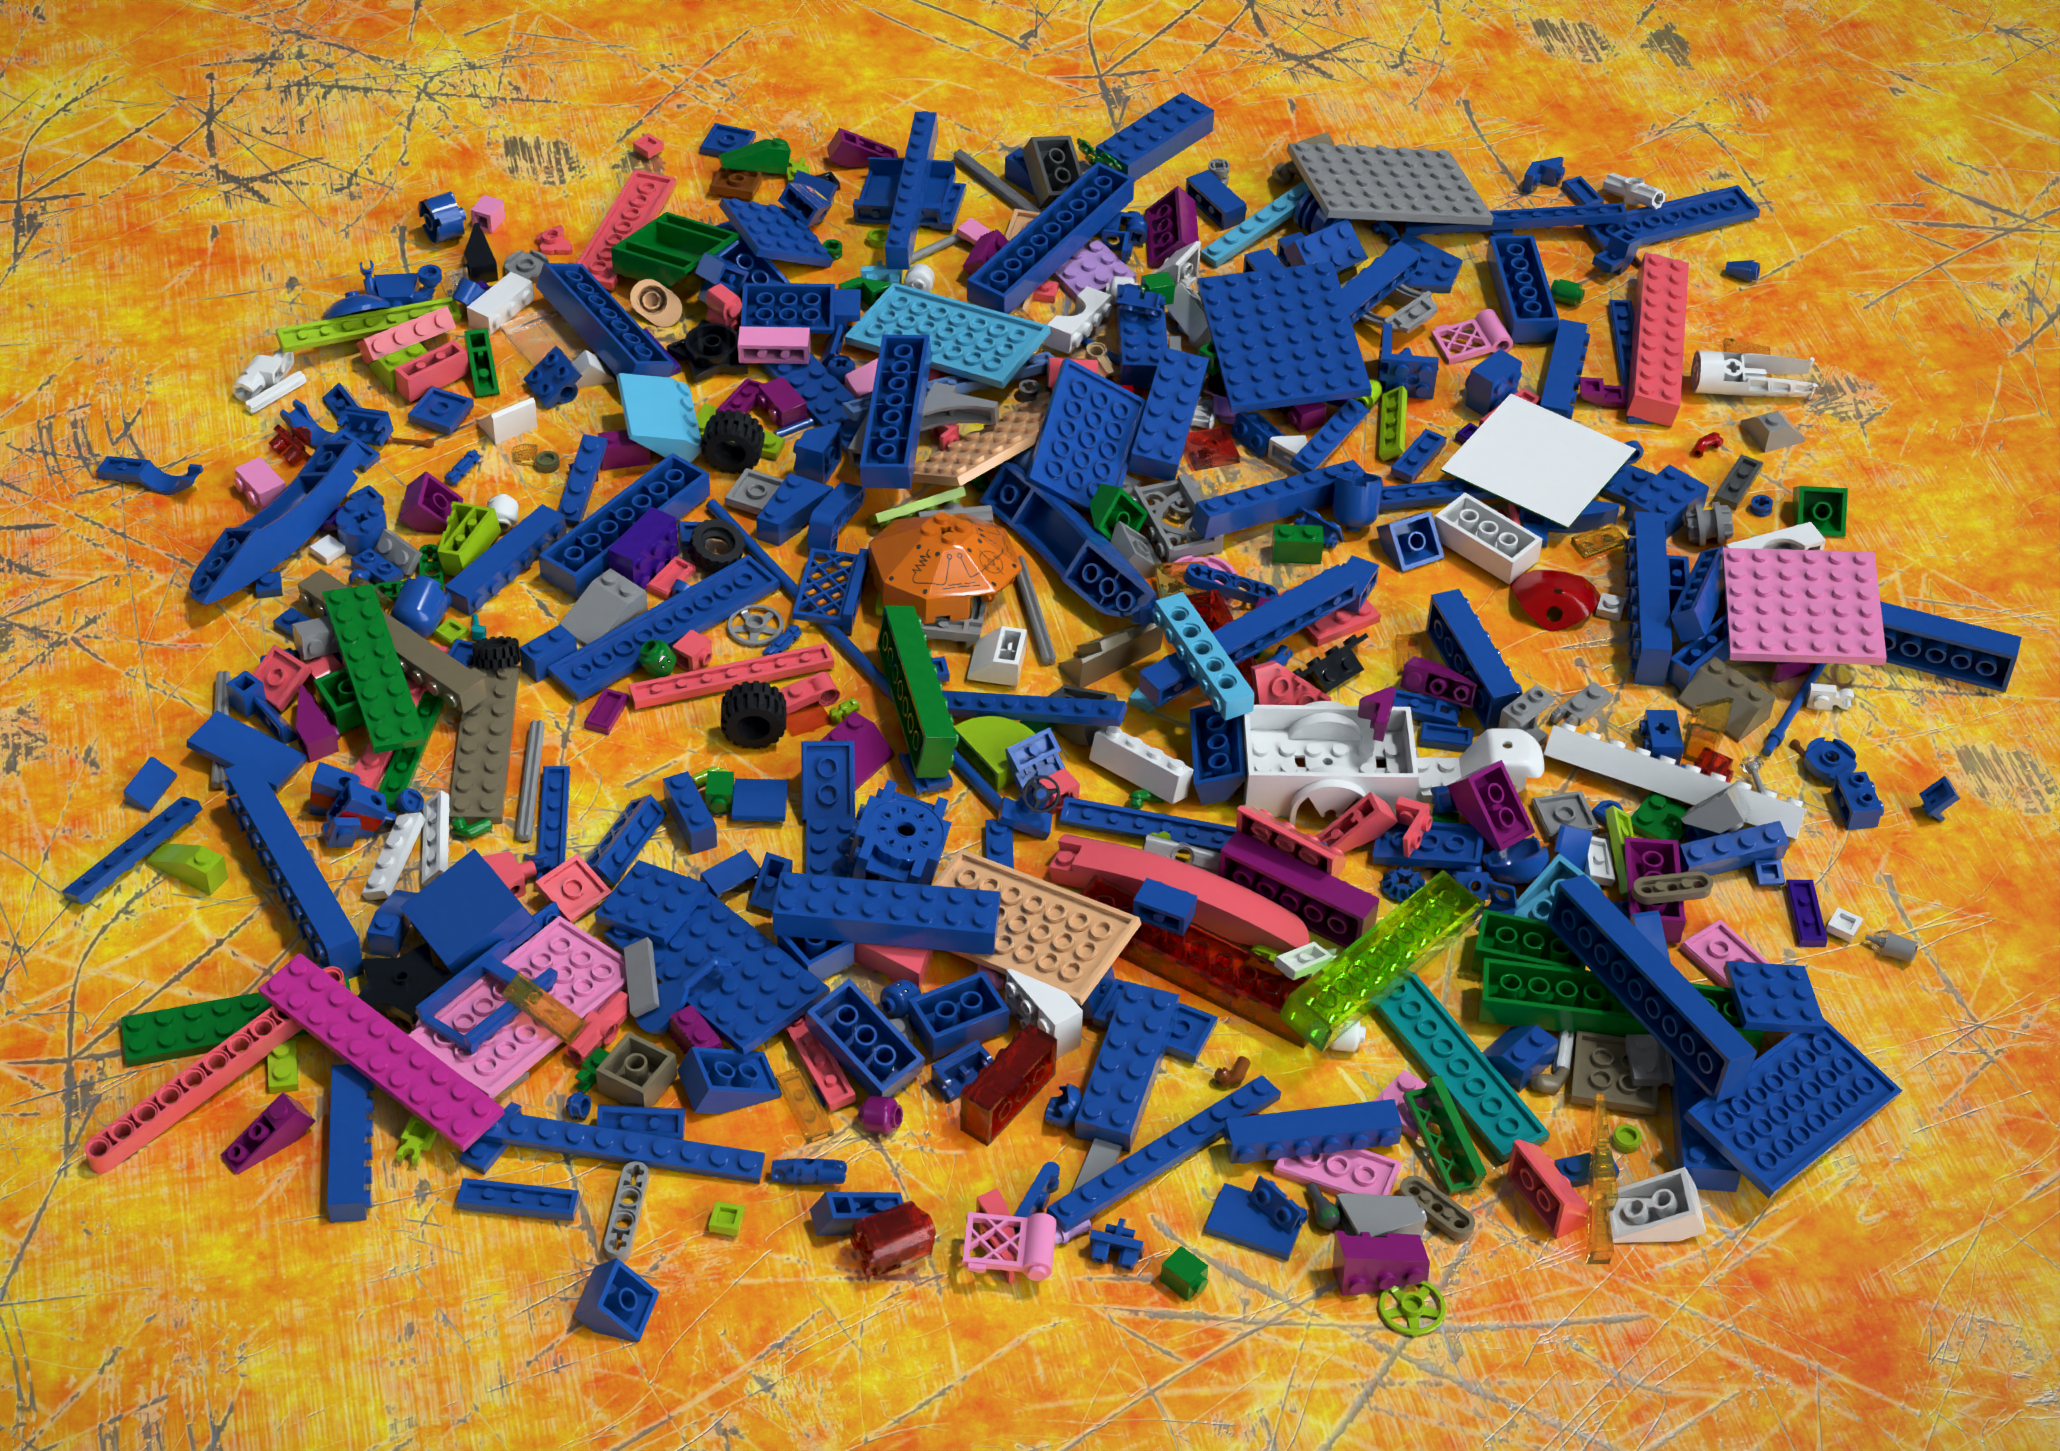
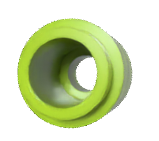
M1369 379L1372 388L1371 396L1352 398L1362 403L1369 410L1382 394V386L1376 379Z

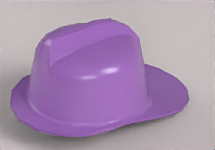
M1204 390V392L1213 395V412L1219 422L1234 424L1239 413H1231L1227 397Z

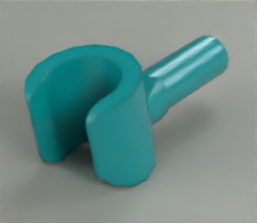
M473 614V625H471L472 640H482L486 638L487 628L486 626L479 625L478 615Z

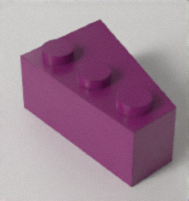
M1335 1230L1332 1270L1342 1296L1358 1295L1363 1292L1380 1289L1387 1290L1394 1286L1416 1285L1422 1281H1428L1430 1261L1420 1235L1386 1233L1384 1237H1371L1369 1232H1360L1359 1236L1345 1235L1344 1231Z

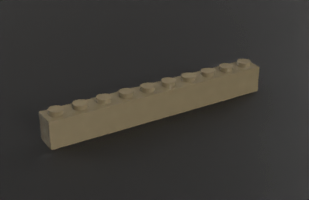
M322 569L297 584L300 592L299 600L306 608H311L320 618L327 616L322 601V592L349 588ZM382 610L403 673L411 677L416 684L423 685L432 695L439 696L451 708L455 707L463 714L488 697L484 679Z

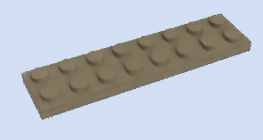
M468 665L467 668L484 679L488 697L463 714L461 712L449 804V824H451L452 819L460 816L465 819L467 824H473L486 817L491 821V824H502L520 669L519 666H507L505 669L498 668V670H493V668L485 670V668L479 669L478 666Z

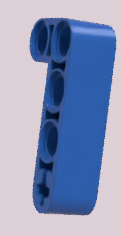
M841 481L821 501L810 517L807 538L808 552H810L811 548L836 551L839 530L863 505L866 494L865 488Z

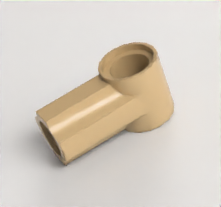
M1099 342L1088 344L1085 359L1098 360L1097 374L1113 383L1118 382L1120 375L1106 355V346Z

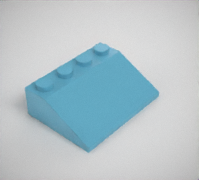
M619 373L616 377L629 439L665 458L674 453L691 463L701 453L702 441L691 390L688 385L669 377Z

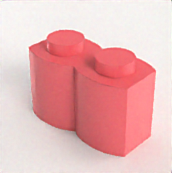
M721 283L708 289L706 294V304L709 308L707 311V321L725 324L739 331V327H741V317L739 315L741 310L740 298Z

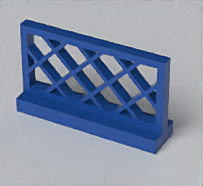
M811 548L793 609L792 619L842 626L843 633L852 634L869 570L868 549L860 548L859 554ZM814 558H824L827 561L818 564ZM843 561L852 562L851 565L844 568L839 563ZM831 566L837 570L831 574L825 571V569ZM819 573L822 578L814 581L810 577L813 574ZM843 576L847 580L838 584L834 579ZM829 583L832 588L824 591L820 586ZM814 589L818 593L809 597L805 592ZM839 593L842 598L834 601L830 596ZM824 599L828 603L819 607L815 602ZM810 606L813 611L803 612L800 609ZM834 609L839 615L831 616L827 615L826 612Z

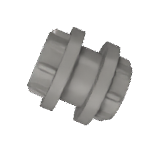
M1713 502L1712 509L1702 510L1701 504H1695L1694 509L1686 511L1685 523L1690 543H1699V547L1706 546V539L1716 538L1717 544H1724V539L1732 538L1733 521L1731 509L1728 505H1720V502Z

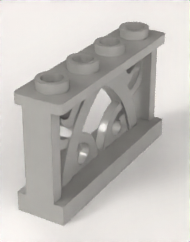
M1187 473L1178 475L1175 480L1140 488L1133 486L1131 497L1148 512L1142 526H1145L1149 540L1155 543L1159 557H1163L1167 565H1171L1177 559L1188 555L1195 557L1212 553L1213 556L1222 554L1224 535L1204 540L1193 527L1192 531L1189 530L1196 502L1202 501V498ZM1151 500V503L1154 505L1150 506L1147 501ZM1170 509L1179 515L1190 516L1185 522L1184 529L1171 526L1162 521ZM1181 540H1186V544L1180 545ZM1170 541H1176L1177 545L1173 546Z

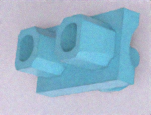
M877 260V266L860 267L861 278L890 282L891 284L894 282L902 285V270L887 269V266L882 264V260Z

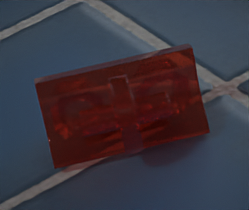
M279 424L273 428L277 435L268 444L278 455L289 447L282 456L292 467L302 459L306 462L310 459L311 455L305 451L304 446L311 443V431L307 427L293 428L291 430L292 435Z

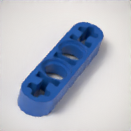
M1189 564L1183 575L1184 581L1189 586L1253 605H1257L1259 597L1269 599L1278 597V591L1269 584L1201 564ZM1215 580L1222 582L1224 585L1217 583Z

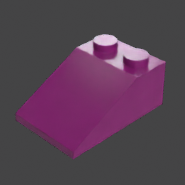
M1502 760L1484 766L1447 785L1458 811L1497 852L1535 833Z

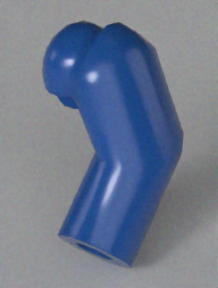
M1377 220V223L1372 225V229L1377 235H1380L1382 232L1386 234L1392 246L1400 241L1396 229L1386 221Z

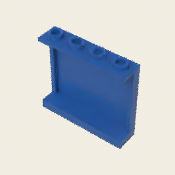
M868 157L869 171L860 199H854L853 202L856 223L890 224L904 163L903 158ZM933 160L919 226L942 227L945 210L949 205V196L953 191V183L956 181L954 161ZM944 182H948L942 203H937Z

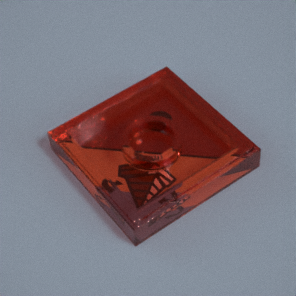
M1226 426L1189 432L1184 450L1195 471L1240 463V455Z

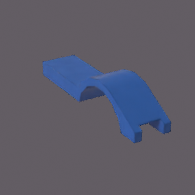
M297 399L293 401V407L295 408L290 413L284 409L280 411V417L297 437L314 449H317L322 441L354 440L365 453L357 467L363 473L380 460L379 452L345 430L341 429L337 433H332L321 428L312 419L306 405Z
M107 456L96 470V474L99 479L142 483L146 488L155 493L175 495L192 486L196 477L204 469L202 465L190 464L187 474L173 476L162 472L150 460Z

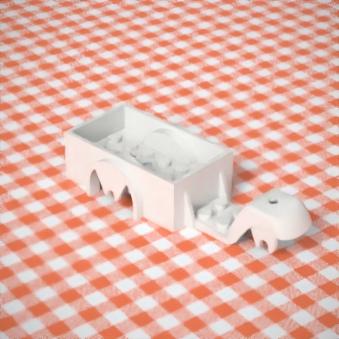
M1318 701L1306 705H1254L1252 712L1242 715L1247 778L1242 783L1243 805L1252 806L1258 810L1264 809L1271 813L1273 817H1289V823L1295 825L1298 807L1308 797L1321 817H1325V812L1328 810L1336 811V817H1340L1357 798L1361 800L1369 792H1372L1389 804L1396 817L1395 803L1399 797L1422 803H1432L1431 787L1447 786L1484 766L1500 760L1503 761L1511 781L1516 785V790L1519 793L1525 787L1527 777L1540 778L1544 772V758L1539 743L1529 733L1517 728H1491L1485 730L1459 758L1419 757L1414 740L1411 707L1392 708L1383 742L1373 740L1374 729L1370 728L1371 720L1358 717L1359 706H1346L1333 701ZM1295 758H1305V767H1298L1295 763ZM1376 759H1385L1386 768H1377Z

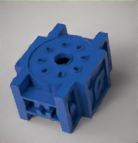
M887 779L884 790L879 788L876 797L870 795L867 804L860 805L856 817L860 821L853 823L849 839L853 841H848L844 853L845 856H848L846 867L850 868L847 878L931 885L952 822L943 820L948 800L938 797L936 804L933 805L895 792L897 782Z

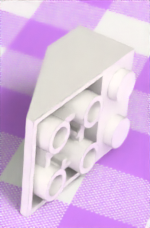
M1008 969L1005 983V1004L1009 1008V1015L1014 1016L1020 1022L1023 1031L1033 1037L1040 1051L1046 1052L1054 1061L1080 1047L1083 1010L1069 994L1013 969Z

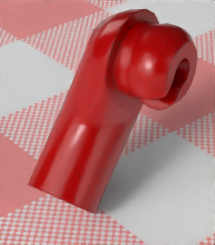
M1712 432L1698 439L1692 454L1700 458L1708 446L1712 445L1713 448L1717 449L1718 446L1720 447L1723 444L1724 440L1720 437L1719 433Z

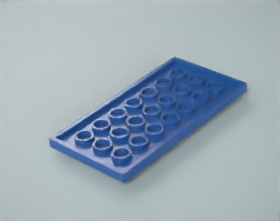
M710 892L706 894L666 946L652 941L657 984L672 980L683 981L709 959L707 955L709 952L730 960L733 965L730 972H719L717 968H714L689 990L685 1007L693 1005L712 1030L744 1056L830 994V988ZM614 927L604 932L605 941L623 956L625 947L644 939Z
M1825 1019L1826 1028L1823 1034L1792 1032L1753 1061L1742 1094L1719 1102H1715L1708 1095L1687 1110L1683 1116L1692 1127L1768 1199L1885 1108L1903 1091Z

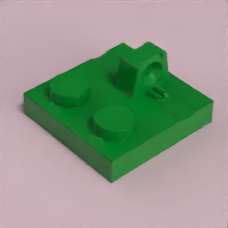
M1651 791L1631 816L1633 832L1647 839L1677 840L1679 845L1686 836V830L1689 826L1681 820L1688 809L1673 800Z

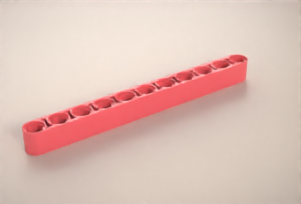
M334 966L322 969L346 987L344 974L341 969ZM275 1006L270 1007L90 1138L84 1147L89 1167L95 1173L100 1174L112 1170L303 1028L290 1018L284 1019L287 1016Z

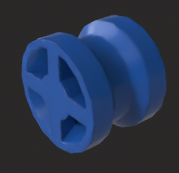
M1132 218L1126 223V231L1130 232L1129 243H1133V246H1141L1147 240L1148 225L1145 220Z

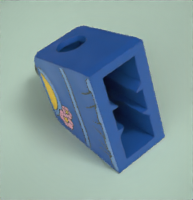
M791 182L787 184L778 199V202L806 226L822 222L832 206V203L812 186Z

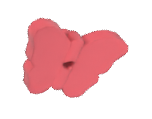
M562 225L547 229L536 236L537 243L541 244V253L549 255L555 253L558 255L572 254L570 242L563 237L564 228Z

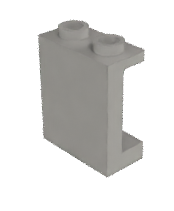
M1537 685L1533 686L1502 709L1498 728L1524 730L1542 746L1547 742L1548 734L1537 727L1539 713L1554 703V697Z

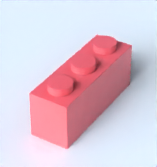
M453 340L394 368L397 391L409 402H412L424 396L431 386L441 388L468 375L467 351Z

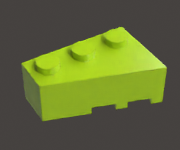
M452 501L451 515L447 517L446 531H443L437 551L444 574L457 576L488 550L501 533V528L494 508Z

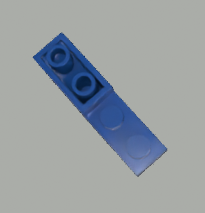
M1593 500L1568 529L1521 507L1519 517L1520 522L1548 525V532H1588L1616 525L1620 504Z

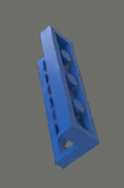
M651 794L631 800L585 862L607 887L615 885L667 813Z

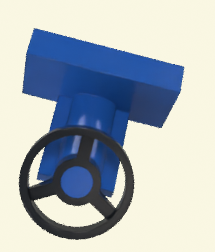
M1037 775L1026 782L1022 793L1016 801L1003 797L999 805L997 823L1046 840L1050 835L1052 814L1048 813V811L1052 810L1060 799V788L1056 781L1046 775ZM1037 779H1047L1053 782L1056 788L1048 789L1045 785H1037L1034 781ZM1057 793L1055 801L1049 807L1044 808L1051 796Z

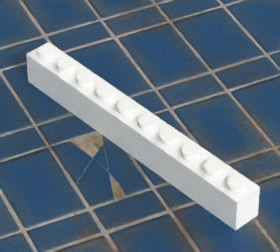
M1561 722L1560 726L1553 725L1543 754L1692 805H1696L1732 785V783L1725 781L1727 776L1711 772V775L1708 776L1700 773V767L1686 763L1684 768L1675 765L1676 760L1661 755L1660 759L1650 756L1651 751L1636 747L1635 751L1625 748L1626 743L1611 738L1609 743L1600 740V734L1586 730L1584 735L1575 732L1576 726ZM1739 780L1736 781L1735 785L1751 810L1746 817V823L1759 826L1780 821L1786 836L1794 839L1798 838L1807 808L1802 807V801L1790 797L1787 798V801L1776 798L1778 793L1763 788L1761 793L1751 790V784Z

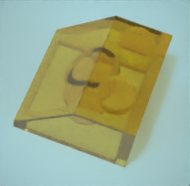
M1727 697L1696 705L1692 715L1687 714L1683 724V729H1686V732L1682 733L1684 745L1682 759L1710 768L1725 735L1733 698Z

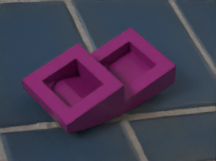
M1580 377L1581 398L1601 406L1625 409L1627 403L1625 386L1604 385L1603 378Z

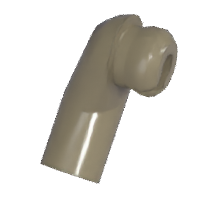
M1559 1066L1553 1075L1540 1074L1533 1076L1530 1085L1535 1091L1557 1093L1570 1076V1071L1564 1066Z

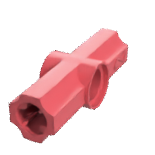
M622 991L615 993L598 1012L591 1011L588 1013L582 1023L581 1030L565 1046V1054L572 1062L580 1065L602 1044L609 1045L617 1036L619 1026L631 1014L629 995Z

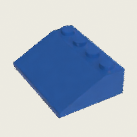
M743 283L741 327L810 328V333L834 334L835 284Z

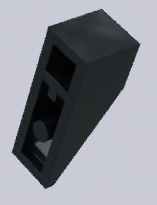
M479 222L474 223L464 253L465 264H462L464 278L468 277L469 280L475 283L482 280L486 283L498 281L497 262Z

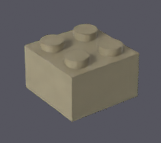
M629 1031L596 1069L598 1092L627 1106L652 1107L677 1077L676 1054Z

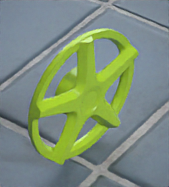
M1426 1281L1419 1283L1423 1286L1417 1293L1406 1294L1396 1286L1382 1291L1379 1298L1380 1316L1392 1329L1403 1334L1418 1337L1419 1335L1434 1331L1441 1325L1446 1314L1444 1297L1435 1286ZM1430 1290L1439 1298L1441 1310L1425 1306V1299ZM1391 1291L1399 1300L1400 1305L1385 1310L1384 1300L1387 1293ZM1421 1315L1437 1318L1431 1325L1419 1328V1317ZM1407 1316L1410 1328L1398 1325L1391 1317Z

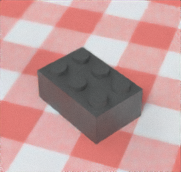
M1071 135L1031 137L1022 149L1039 209L1047 208L1083 175Z

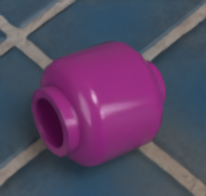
M870 1096L866 1099L864 1105L860 1106L858 1119L862 1122L866 1132L889 1135L896 1128L900 1127L903 1120V1110L894 1098Z

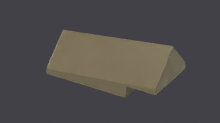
M1149 623L1147 627H1142L1140 624L1130 626L1078 645L1077 649L1080 656L1058 663L1059 667L1076 687L1084 688L1161 649L1163 630L1161 627H1157L1155 623Z

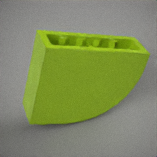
M998 716L972 718L953 726L954 731H957L959 736L958 746L955 748L997 792L1015 783L1005 749L1035 735L1030 728L1015 720Z

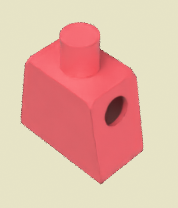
M506 851L482 856L516 898L526 894L525 879L537 875L533 860L518 864L512 852Z

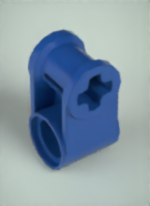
M461 277L452 299L469 306L486 291L477 283Z

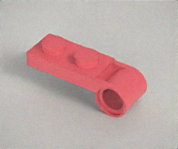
M819 672L779 690V692L784 694V699L786 700V715L816 701L822 706H830L840 697V692L827 672Z

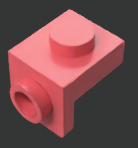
M947 424L931 429V437L940 441V451L946 450L948 444L959 441L958 425Z

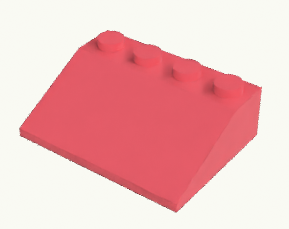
M1239 805L1237 809L1236 831L1249 835L1262 843L1275 847L1285 854L1298 858L1306 864L1339 878L1346 863V856L1340 849L1324 845L1314 835H1305L1298 831L1291 823L1281 822L1273 818L1272 814L1264 809L1258 810L1252 806Z

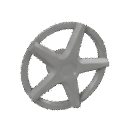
M757 604L747 605L729 617L727 629L728 634L734 640L754 648L755 646L773 642L783 632L784 621L782 616L771 607ZM748 609H765L768 612L763 616L759 614L751 615ZM741 613L745 619V624L732 627L734 617ZM774 615L779 619L778 629L766 625ZM749 632V640L741 638L736 633ZM760 633L772 634L769 638L758 640Z

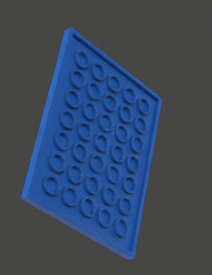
M1333 262L1197 278L1198 291L1231 413L1371 396L1372 388Z

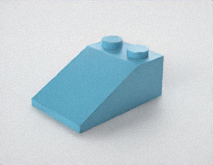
M1558 854L1517 899L1518 908L1514 915L1547 922L1558 882L1585 873ZM1586 875V877H1587L1594 885H1596L1597 888L1603 893V891H1602L1600 885H1599L1598 883H1596L1593 879H1591L1589 876Z

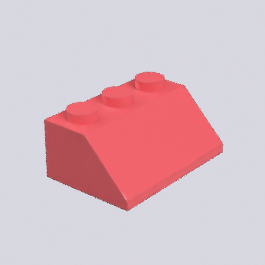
M1520 1139L1515 1140L1506 1177L1556 1239L1584 1227L1589 1212L1586 1200L1576 1193L1569 1179L1559 1172L1552 1158L1546 1155L1538 1145Z

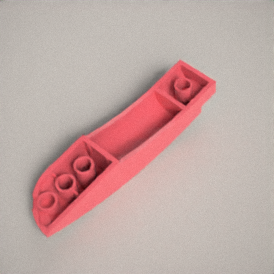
M1064 834L1058 840L1059 850L1049 866L1053 883L1097 891L1133 902L1145 879L1149 878L1197 895L1196 914L1190 926L1203 931L1204 936L1251 946L1261 944L1284 953L1310 943L1307 927L1296 914L1266 897L1216 874L1166 856L1124 845Z

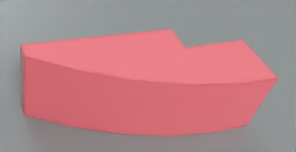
M998 1189L977 1197L976 1213L1011 1216L1006 1202ZM981 1223L980 1236L990 1230L986 1224ZM1007 1226L1002 1230L1010 1239L1015 1236L1013 1226ZM996 1234L986 1240L993 1249L1004 1243ZM1010 1248L999 1254L1004 1260H1016V1254ZM1000 1270L1008 1283L1014 1282L1015 1271Z

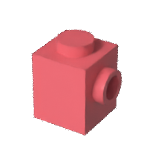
M692 629L672 646V651L676 655L675 666L686 672L700 670L712 659L711 640Z

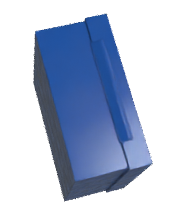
M475 848L400 906L410 919V923L453 975L460 973L499 941L506 940L511 944V952L541 928Z

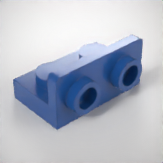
M1258 412L1239 413L1230 431L1235 438L1258 457L1265 456L1271 437L1286 436Z

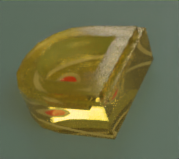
M524 443L513 447L511 450L512 461L517 465L534 467L535 457L538 452L537 444Z

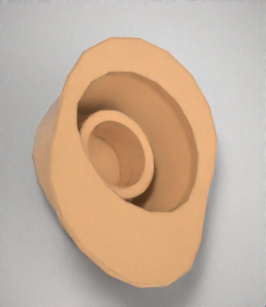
M644 279L633 286L630 293L631 304L647 320L659 327H668L674 325L680 319L682 314L680 299L661 283L653 279Z

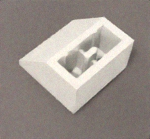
M1001 626L976 641L967 679L1018 686L1026 653L1027 629Z

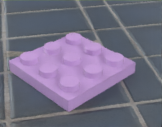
M1100 239L1083 245L1051 275L1075 300H1077V295L1087 286L1106 293V284L1111 283L1114 276L1132 277L1136 283V274Z

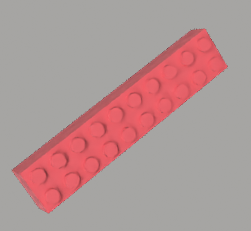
M1645 252L1638 269L1626 416H1634L1635 418L1670 427L1673 425L1681 403L1689 263L1682 260Z

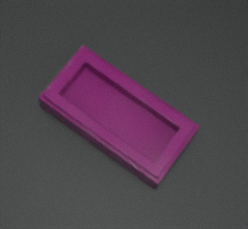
M604 688L586 718L584 728L609 735L629 701V694Z

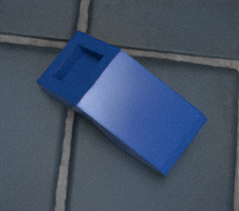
M1556 157L1532 162L1525 173L1522 192L1530 194L1534 187H1538L1540 183L1554 187L1557 181L1562 180L1564 176V158Z

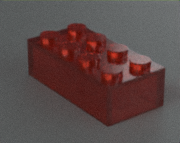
M1031 1023L1022 1031L1016 1032L1012 1042L1005 1049L1001 1048L993 1062L989 1066H984L977 1078L962 1089L960 1093L961 1110L959 1113L960 1130L988 1147L1055 1076L1057 1039Z

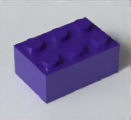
M651 507L608 549L609 569H613L637 586L646 589L647 584L675 556H678L676 517Z

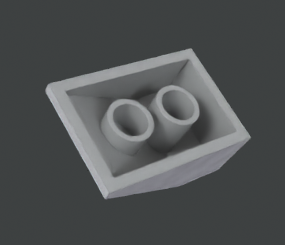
M610 568L591 582L559 625L561 624L574 635L576 641L586 646L648 611L647 593L644 589Z

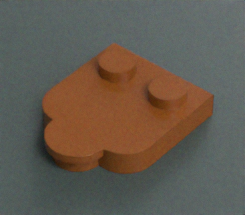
M720 167L710 184V193L722 197L731 196L741 200H753L762 183V173Z

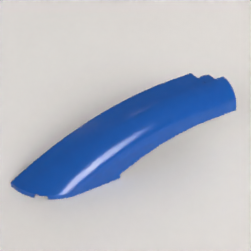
M354 440L322 441L295 479L267 507L239 526L225 528L191 577L189 587L192 593L190 596L195 602L207 605L240 590L279 565L307 541L332 514L358 479L353 470L359 466L360 460L365 454Z
M1003 462L980 502L985 506L991 505L992 512L1025 539L1053 567L1065 584L1095 609L1109 616H1131L1135 614V611H1140V606H1149L1154 601L1157 594L1133 565L1084 517L1064 500L1034 484L1026 482L1027 472L1016 463Z

